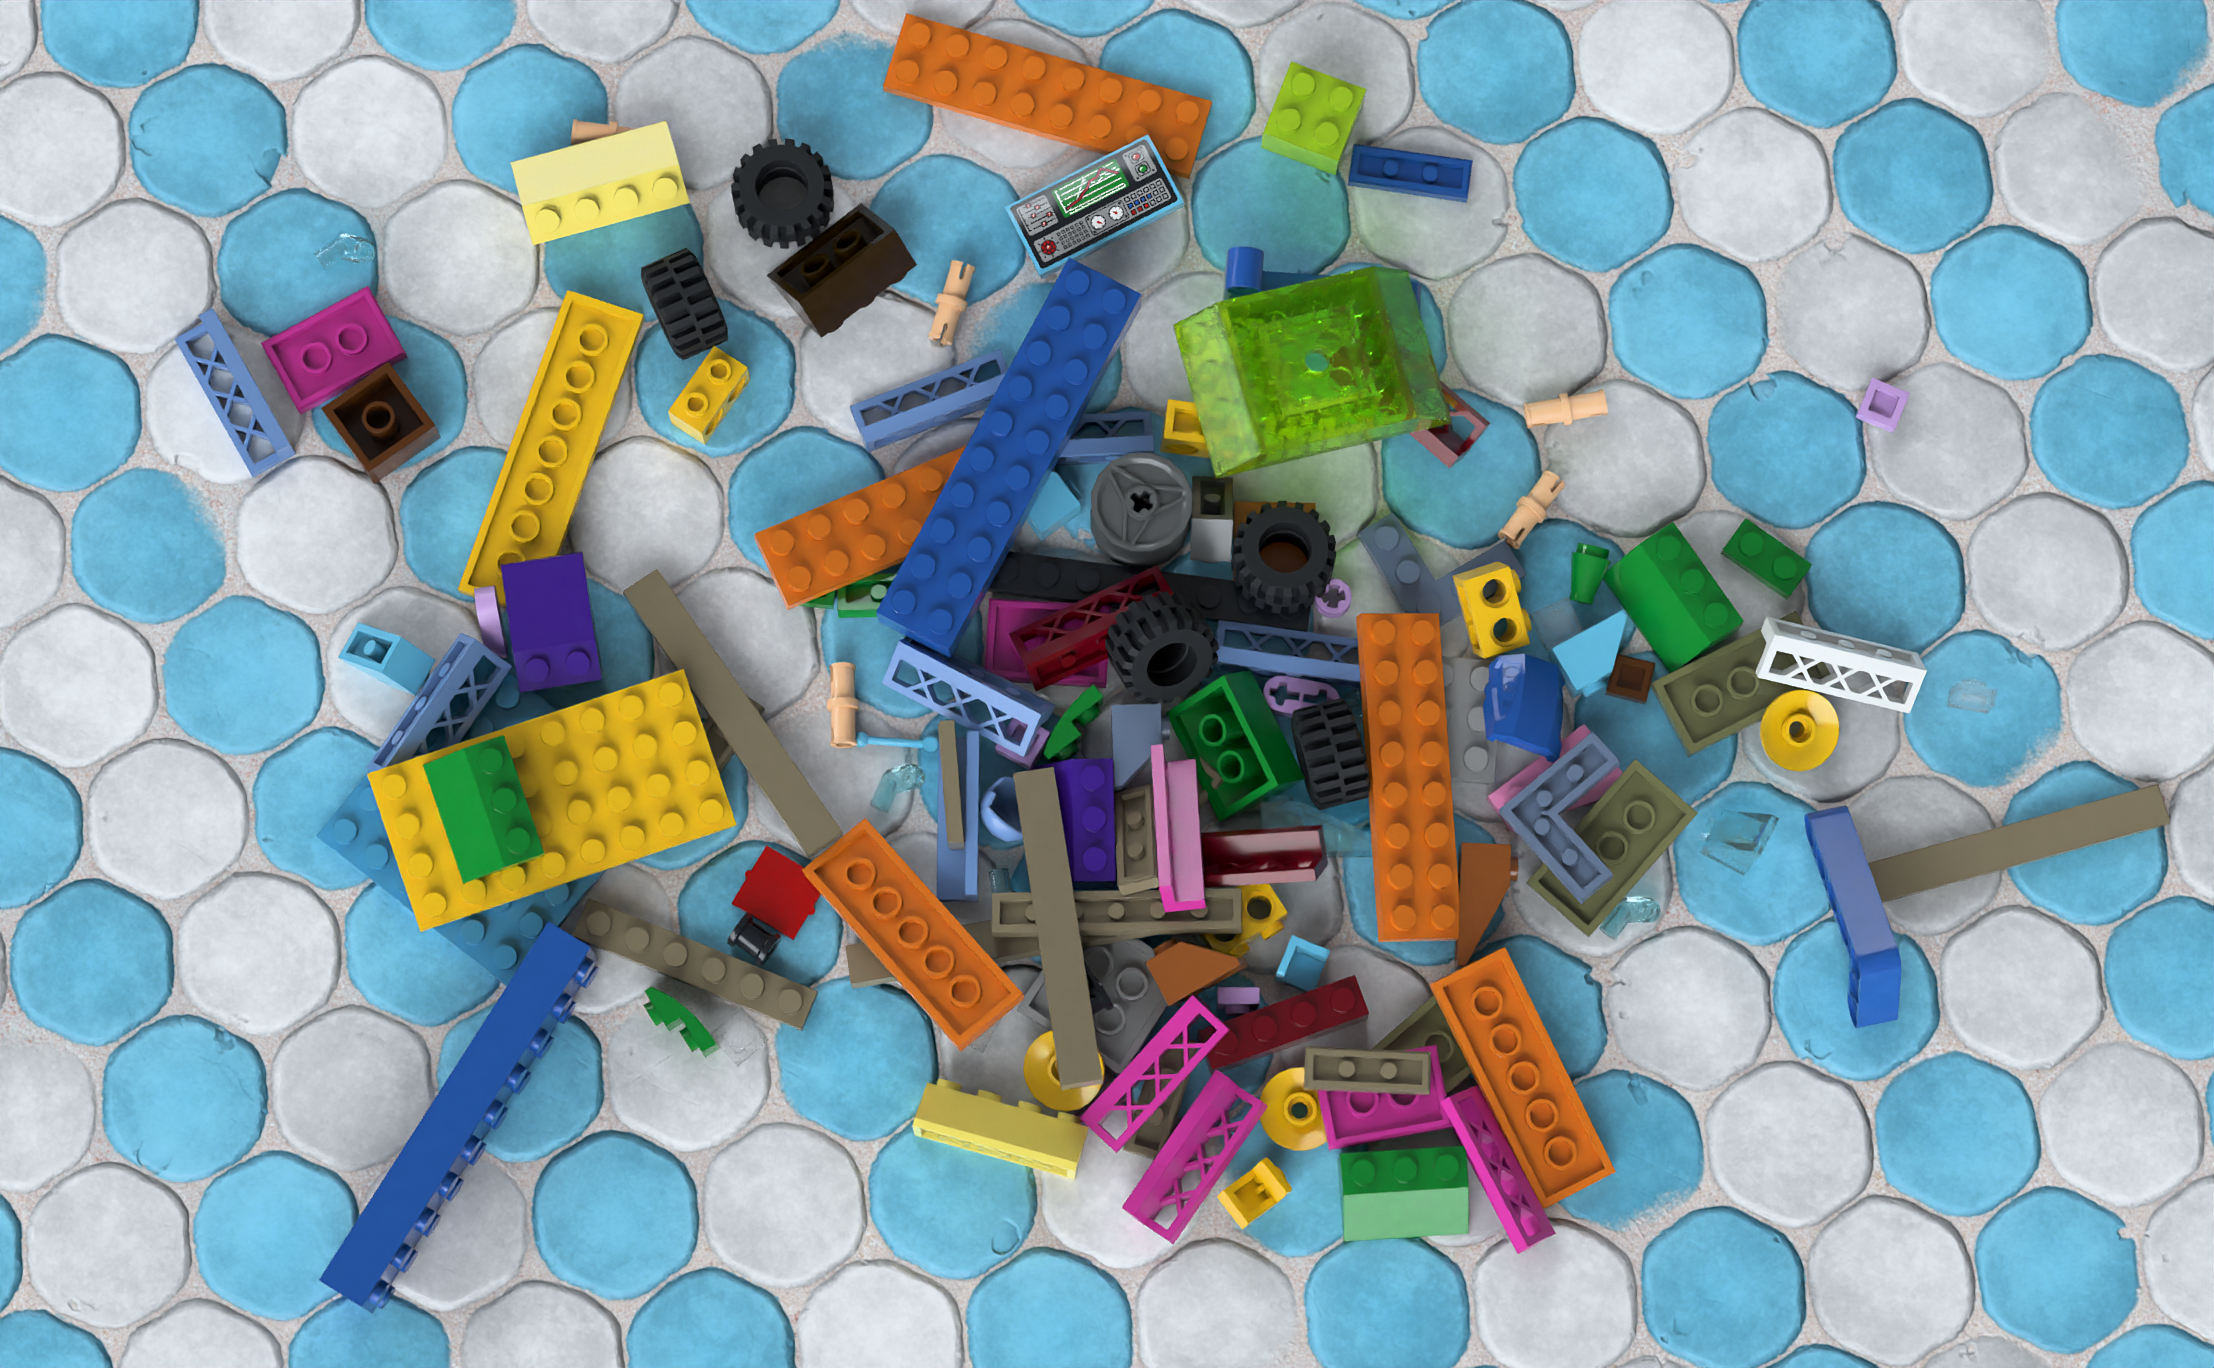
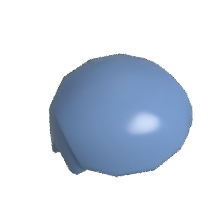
M1004 776L994 782L982 795L979 803V815L983 825L991 835L1005 842L1022 841L1014 778Z

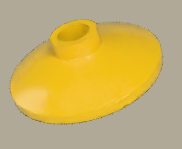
M1804 689L1788 691L1772 701L1762 717L1760 726L1761 743L1768 757L1778 766L1791 771H1807L1821 765L1834 751L1839 737V720L1831 703L1822 695ZM1797 721L1800 725V730L1796 735L1792 736L1789 728L1793 722Z
M1052 1030L1036 1038L1026 1052L1023 1065L1024 1078L1032 1095L1043 1105L1058 1111H1073L1089 1104L1100 1092L1103 1084L1061 1090ZM1098 1049L1102 1078L1104 1082L1105 1065L1101 1052Z
M1302 1067L1290 1068L1275 1075L1266 1084L1260 1096V1100L1268 1106L1260 1118L1264 1131L1275 1143L1294 1151L1315 1149L1327 1142L1317 1090H1303L1304 1068ZM1295 1104H1303L1307 1108V1115L1304 1118L1293 1116L1291 1109Z

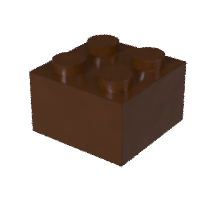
M389 362L321 408L328 422L374 484L441 438L433 421Z

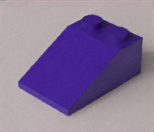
M583 551L501 564L512 649L520 693L602 680L603 668Z

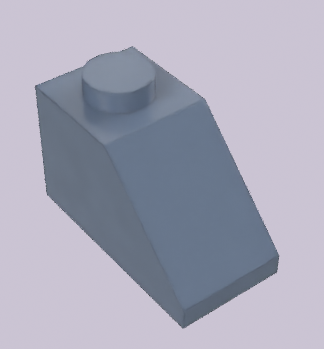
M1161 703L1111 705L1114 793L1125 790L1151 763V745L1162 744V740H1170L1169 715H1161Z

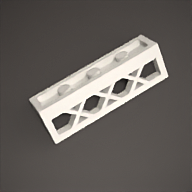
M1767 616L1761 629L1767 644L1756 669L1758 678L1910 714L1927 672L1918 653ZM1777 651L1793 654L1797 661L1796 664L1784 670L1770 668ZM1822 661L1831 663L1835 670L1834 673L1822 679L1811 678L1806 669ZM1837 665L1843 666L1844 668L1839 670ZM1858 671L1870 673L1873 679L1872 682L1857 689L1849 687L1844 678ZM1896 680L1909 682L1902 699L1887 696L1882 687Z

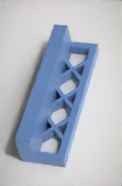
M211 308L198 315L202 324L175 338V341L254 478L294 456L296 453L216 312ZM209 333L215 344L210 360L193 356L188 344ZM219 353L226 364L217 362ZM199 365L208 367L205 375ZM214 369L232 374L234 380L229 394L215 391L211 388L210 382ZM238 388H240L245 398L236 396ZM218 398L227 401L225 409H223ZM234 403L246 405L252 409L253 415L249 428L234 425L229 420ZM257 422H259L264 432L255 430ZM237 432L246 434L244 444L242 443ZM257 437L269 440L275 453L254 464L248 453L252 438Z
M1001 349L851 405L850 410L867 453L987 408L1008 370ZM993 363L997 364L1000 376L981 383L975 382L980 368ZM969 372H972L969 379L964 376H961ZM953 379L966 385L963 390L944 397L937 396L942 383ZM934 386L931 393L924 390ZM913 393L928 399L926 404L904 412L899 410L904 397ZM897 400L894 407L887 405V403ZM874 408L891 413L888 418L867 426L861 414Z
M1151 411L1083 414L1055 466L1111 463L1113 460L1130 453L1154 454ZM1143 422L1144 436L1120 437L1116 434L1126 423ZM1106 424L1116 425L1111 430ZM1085 425H1097L1107 434L1104 438L1079 439L1076 436Z
M1218 620L1216 634L1219 647L1216 651L1218 660L1217 664L1212 665L1213 670L1231 673L1251 670L1254 676L1268 678L1289 676L1326 683L1334 687L1361 690L1359 665L1347 664L1342 659L1351 650L1358 649V640L1355 638ZM1225 631L1243 634L1251 644V647L1247 650L1223 647ZM1252 635L1262 636L1263 638L1256 642ZM1272 638L1283 639L1292 652L1288 655L1266 653L1262 650L1261 646ZM1292 641H1299L1304 643L1301 644L1299 647H1296V645ZM1313 643L1324 645L1332 658L1328 661L1305 658L1301 652ZM1332 646L1343 647L1344 649L1337 653Z
M460 633L366 768L374 772L458 744L512 666L475 638ZM483 656L497 667L487 681L475 683L473 669ZM468 692L469 707L464 715L451 717L449 703L456 694ZM444 726L446 740L441 748L427 751L426 736L430 730Z
M908 637L898 641L882 682L885 686L954 720L972 731H979L980 735L1022 757L1028 755L1040 725L1051 718L1056 706L956 653L949 659ZM903 661L916 667L921 682L910 685L897 678ZM941 680L950 684L956 700L949 703L939 700L932 684ZM975 699L985 702L992 719L981 722L974 718L967 702ZM999 710L1006 714L1000 715ZM1014 717L1028 725L1021 742L1008 735L1003 720ZM995 724L996 729L989 725Z
M967 731V737H956L965 849L951 850L948 848L939 744L937 898L940 902H978L980 732Z

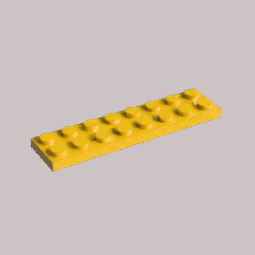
M567 290L458 587L459 593L475 598L474 588L495 585L499 605L507 608L501 564L560 554L644 323V314Z

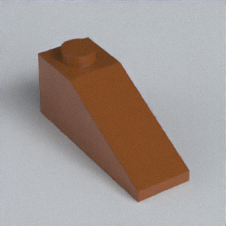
M1462 842L1459 847V938L1455 941L1454 971L1467 965L1509 889L1510 881H1517L1518 857L1511 856L1512 845Z

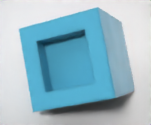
M1292 935L1274 980L1302 992L1315 989L1330 950Z

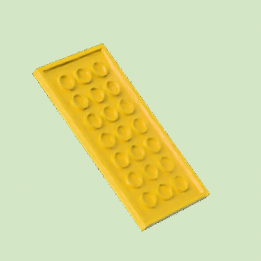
M684 669L367 774L420 932L737 825ZM504 735L544 851V856L463 884L423 765L460 749Z

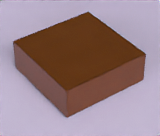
M1617 654L1605 695L1645 705L1655 663Z

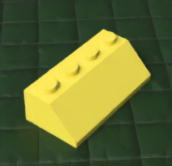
M666 120L510 162L533 245L690 203Z
M938 1079L936 1085L927 1082L912 1125L915 1136L1075 1180L1088 1134V1127L1081 1125L1082 1120L1080 1117L1058 1112L1057 1118L1041 1114L1042 1107L1028 1102L1018 1101L1017 1107L1001 1103L1002 1096L992 1092L978 1090L977 1096L960 1092L962 1085L952 1081Z

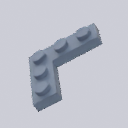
M1394 513L1358 532V538L1404 612L1439 613L1440 627L1463 614L1453 580L1454 575L1498 561L1510 566V569H1514L1519 580L1524 579L1526 576L1506 541L1499 543L1435 580ZM1495 579L1485 584L1483 588L1485 599L1493 597L1496 593L1497 583Z
M1593 731L1499 809V814L1580 904H1583L1613 878V873L1560 816L1620 766V760Z

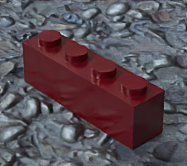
M1352 975L1224 1021L1223 1023L1230 1028V1031L1205 1057L1210 1075L1212 1076L1215 1070L1224 1072L1366 1021L1369 1011L1356 976ZM1214 1026L1199 1030L1197 1034L1198 1042L1206 1043L1217 1029Z

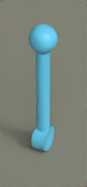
M862 731L856 733L857 747L874 744L923 748L926 753L930 754L936 752L939 745L938 740L932 736H928L924 740L868 736Z

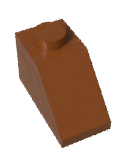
M1171 939L1153 950L1155 957L1145 962L1169 1006H1179L1188 1001L1192 995H1199L1249 966L1246 958L1192 942L1177 943L1175 939Z

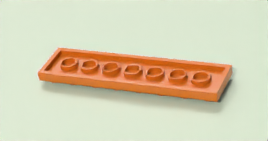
M908 13L905 15L883 84L884 92L1103 155H1108L1148 134L1169 174L1190 179L1212 107V101Z
M1361 613L1356 617L1365 756L1370 776L1368 799L1378 942L1457 941L1459 938L1460 898L1439 613Z

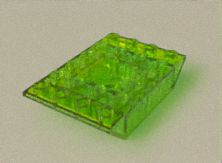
M1378 266L1362 268L1216 302L1173 324V330L1215 479L1446 425L1452 421L1407 270ZM1313 353L1320 354L1326 359L1328 366L1320 372L1312 371L1307 367L1305 358Z

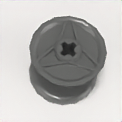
M1130 453L1113 460L1098 475L1091 492V532L1098 548L1113 562L1123 566L1152 568L1168 562L1183 547L1190 531V516L1192 513V490L1185 474L1170 460L1153 453Z

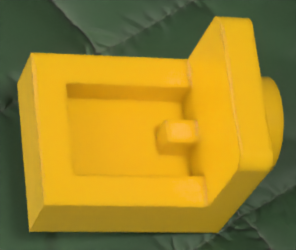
M1265 1157L1252 1170L1224 1189L1217 1198L1243 1230L1278 1204L1292 1190V1187L1287 1182L1283 1171L1275 1166L1268 1157Z

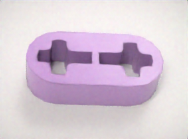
M496 586L474 588L475 604L483 645L499 657L507 658V642Z
M1289 676L1273 677L1265 684L1263 689V695L1272 713L1292 718L1294 710L1315 705L1303 702V698L1314 700L1317 699L1319 693L1326 694L1327 702L1340 698L1338 692L1331 685ZM1278 686H1285L1286 694L1299 697V701L1285 699L1283 705L1275 704L1276 698L1269 695V692H1276Z

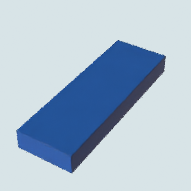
M1353 144L1348 186L1467 202L1473 160Z

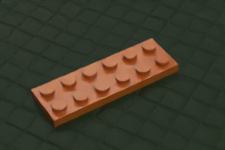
M967 445L755 533L754 540L787 610L903 562Z
M866 818L802 869L804 876L960 1052L1025 999L1019 988Z
M1502 947L1430 983L1429 986L1483 1096L1542 1208L1545 1209L1615 1173L1616 1171L1506 948Z

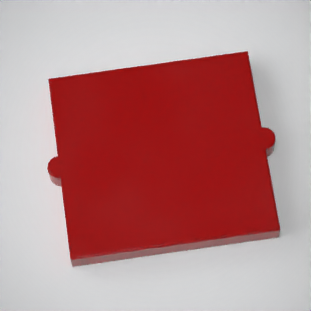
M766 845L752 870L745 872L746 880L731 904L794 940L807 917L815 914L814 906L821 894L804 876L802 869L805 867Z

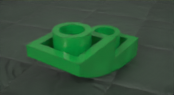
M1094 684L1071 704L1055 726L1044 751V762L1046 764L1069 760L1080 750L1077 745L1081 742V733L1075 726L1080 723L1082 727H1085L1102 713L1099 707L1103 705V695Z
M653 987L645 990L650 1001L643 1006L656 1026L664 1022L668 1031H671L684 1023L686 1027L679 1031L691 1052L700 1049L704 1057L719 1049L702 1023L677 1000Z

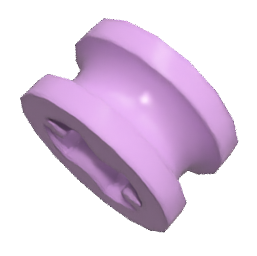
M1331 578L1330 584H1327L1326 591L1322 596H1327L1329 589H1337V596L1343 594L1344 600L1338 601L1336 608L1328 607L1329 601L1324 603L1322 597L1315 596L1314 603L1318 612L1323 616L1337 618L1345 614L1349 609L1352 595L1350 588L1345 582L1340 579Z

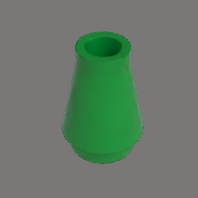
M1578 543L1576 552H1571V592L1569 600L1593 605L1594 597L1611 563L1608 560L1610 550Z

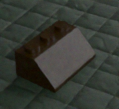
M861 203L771 271L767 277L802 321L822 338L826 334L839 329L843 322L856 311L869 306L875 300V297L890 285L904 279L907 272L917 264L896 230Z

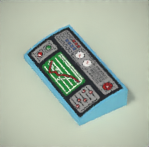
M1147 134L1006 206L1005 209L1040 278L1043 279L1063 269L1069 257L1078 261L1185 206L1166 166Z

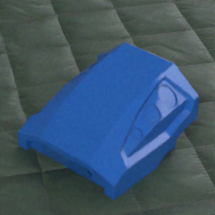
M1525 653L1498 656L1489 664V680L1484 688L1486 697L1483 704L1487 740L1492 742L1498 740L1546 757L1547 761L1552 763L1559 759L1562 747V688L1565 685V679L1558 665Z

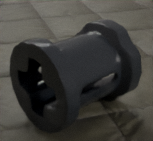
M747 913L733 929L727 944L731 947L737 945L756 958L755 963L762 967L779 945L782 936L778 933L770 934L753 922V916Z

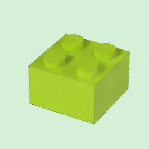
M1291 61L1263 131L1261 148L1336 175L1363 107L1366 89Z

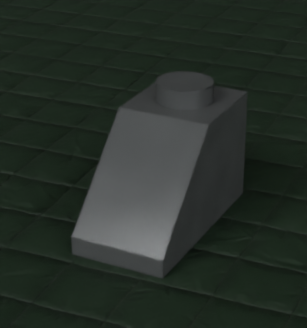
M1192 476L1190 560H1199L1204 563L1231 562L1233 477Z

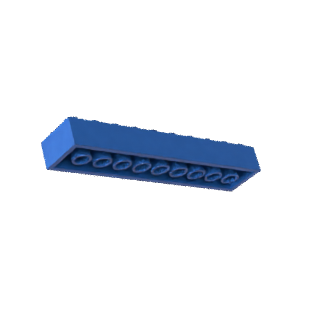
M1070 257L1068 258L876 611L879 623L949 659L952 658L1141 308V293Z
M548 921L319 1279L320 1282L372 1314L376 1307L383 1309L395 1291V1287L391 1284L399 1271L406 1273L418 1255V1251L414 1249L422 1235L429 1237L441 1219V1216L437 1214L445 1199L451 1202L464 1182L460 1178L468 1163L474 1166L482 1156L486 1148V1144L482 1141L490 1128L497 1130L506 1118L509 1109L505 1105L513 1092L519 1095L529 1082L532 1073L527 1070L536 1057L542 1059L550 1049L554 1038L550 1036L558 1022L564 1024L573 1013L577 1004L573 1001V998L582 986L587 989L594 980L599 970V967L595 966L598 958L590 946Z

